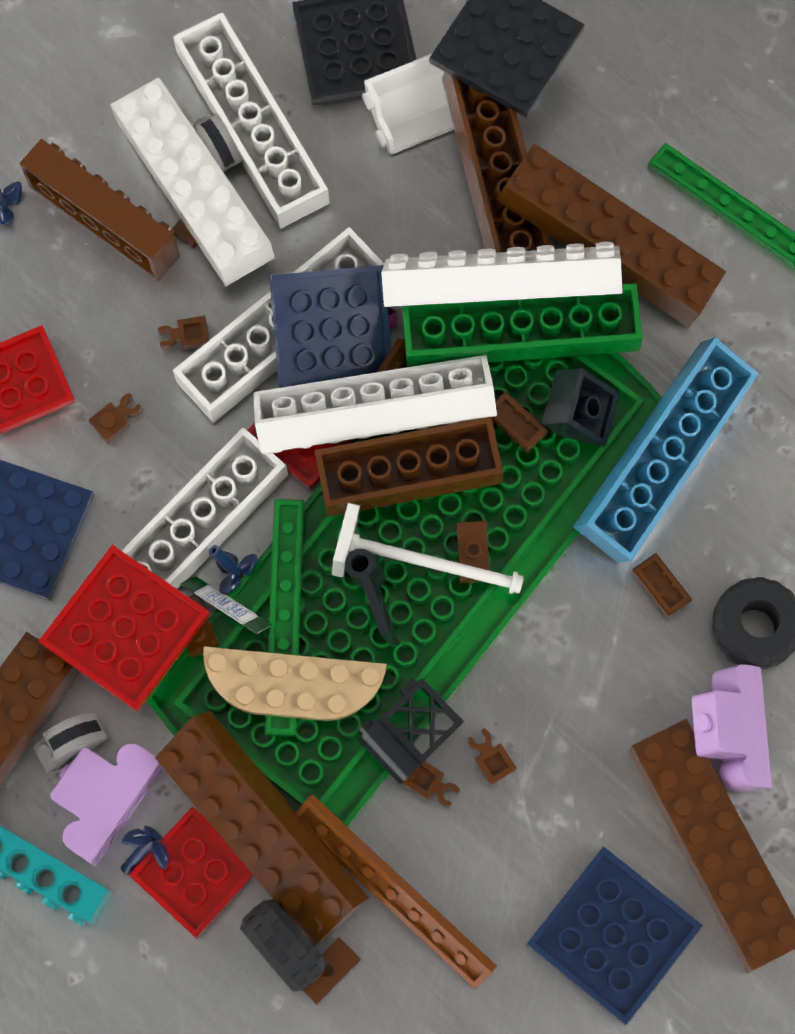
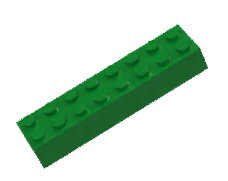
M637 284L622 285V294L402 306L407 367L486 355L488 363L634 352L640 351L643 340Z

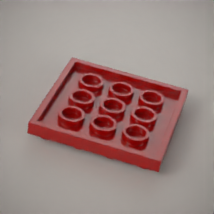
M112 544L39 639V643L138 712L210 616V612Z

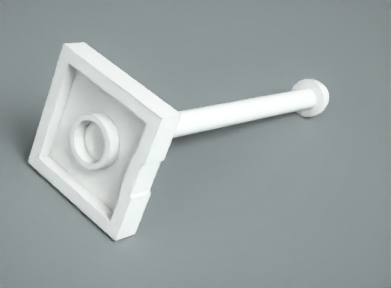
M348 503L333 559L331 575L343 578L346 557L350 551L361 548L368 550L372 554L509 588V594L520 593L524 576L518 575V572L514 571L513 575L509 576L360 538L359 534H355L360 506Z

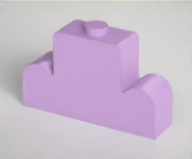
M742 664L718 670L712 677L714 691L692 697L696 754L699 757L723 760V764L720 767V778L728 790L749 793L772 788L761 667Z
M127 744L118 751L116 756L117 765L114 766L88 748H82L72 764L67 763L58 776L60 781L51 792L50 798L56 804L79 818V821L70 823L63 832V841L68 849L94 867L97 866L162 771L163 767L155 759V755L137 744Z

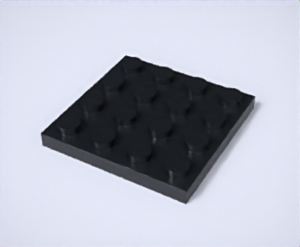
M301 0L292 2L312 104L360 96L366 93L365 80L417 60L403 0Z
M467 0L429 57V63L527 118L583 32L585 24L542 0Z

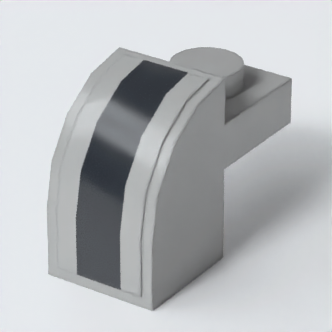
M217 114L214 116H204L196 120L192 127L223 172L242 161L227 127Z
M95 712L71 717L51 727L43 733L44 738L34 746V749L46 773L56 771L73 756H77L82 748H88L92 751L108 737Z

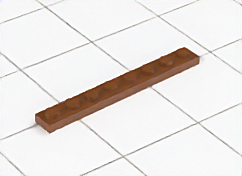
M313 794L303 803L295 814L302 818L337 861L474 989L494 971L497 965Z

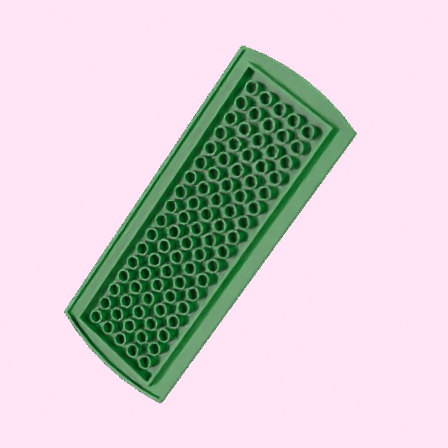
M608 353L488 363L495 401L506 391L541 424L555 372L558 370L582 368L618 391L619 396L606 446L600 447L561 437L546 428L548 433L526 453L493 423L503 469L502 484L359 511L355 534H359L360 538L459 563L457 523L487 521L489 570L512 576L515 571L518 572V575L524 576L519 594H509V588L487 582L460 583L459 575L372 554L385 571V582L380 590L400 642L399 645L391 647L380 634L365 591L357 585L346 569L343 578L331 575L333 559L345 514L327 517L320 483L304 504L299 656L387 664L378 692L364 707L348 717L330 721L297 718L296 737L265 736V715L244 712L227 703L209 681L204 665L203 653L193 658L188 653L187 648H185L147 699V702L168 730L175 736L191 718L210 711L296 812L313 794L349 828L390 776L357 741L361 737L357 733L358 730L370 719L373 723L379 720L403 696L399 691L412 678L417 682L422 678L446 703L449 701L579 536L580 532L573 527L661 400L662 397L655 388L620 354ZM448 424L437 425V426H430L429 428L445 426V425H448ZM420 429L400 431L396 434L374 435L366 439L358 438L354 443L413 431H419ZM272 543L258 558L249 576L244 575L241 579V584L228 595V597L269 622ZM216 609L210 616L220 644L214 648L268 653L269 627L259 633H254L219 609ZM421 689L413 695V708H429V697ZM408 700L401 707H408ZM395 712L388 719L396 728L408 729V713ZM413 713V729H427L429 726V713ZM413 734V745L422 734Z

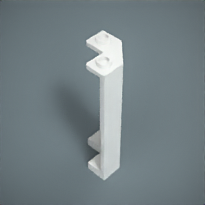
M431 54L364 81L366 93L362 94L367 109H371L378 128L376 131L378 142L381 147H387L390 155L454 130L442 81L444 71L429 63Z

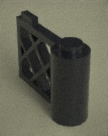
M361 548L355 549L346 557L345 569L357 585L365 591L381 636L391 647L397 646L400 642L380 590L385 582V571L371 552Z
M412 678L399 691L403 696L379 720L373 723L370 719L357 732L361 736L357 741L399 785L465 722L422 678L418 682ZM419 689L429 697V708H413V695ZM408 700V707H401ZM395 712L408 713V729L396 728L388 719ZM413 713H429V729H413ZM434 714H446L454 724L448 730H434ZM413 734L430 735V748L423 754L413 745ZM435 735H442V736L435 742Z

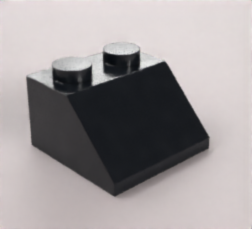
M582 368L558 370L555 372L541 425L561 437L600 447L606 446L619 392Z

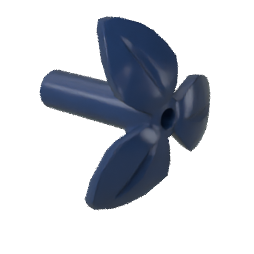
M19 181L6 186L3 189V193L0 189V225L2 226L8 225L14 216V212L6 206L17 204L21 198L22 185Z
M217 545L209 549V555L216 560L220 571L228 573V576L220 583V593H228L236 589L241 584L239 575L249 576L257 563L256 554L245 556L240 564H238L237 556L223 551Z
M145 825L144 831L133 829L123 837L121 843L137 847L121 866L124 874L129 875L149 852H153L156 861L163 870L167 869L169 864L167 846L159 842L163 837L152 827Z

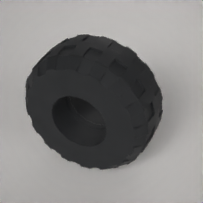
M764 577L746 578L733 586L731 585L719 598L712 616V634L720 652L732 663L761 667V670L784 662L795 651L794 593L780 582ZM749 610H759L766 613L774 624V634L760 638L750 635L741 623L742 613Z
M274 899L262 901L243 918L240 926L241 931L293 992L303 991L324 973L326 960Z

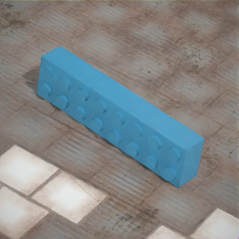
M716 337L700 342L573 527L616 562L632 561L759 373Z

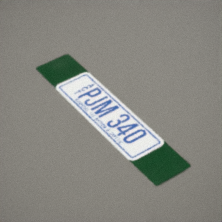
M197 576L181 583L183 587L254 633H259L272 626V624L225 594L220 593L219 590Z

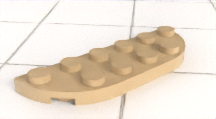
M204 647L203 653L204 665L209 681L222 698L233 707L257 715L320 721L342 719L364 707L378 692L387 665Z

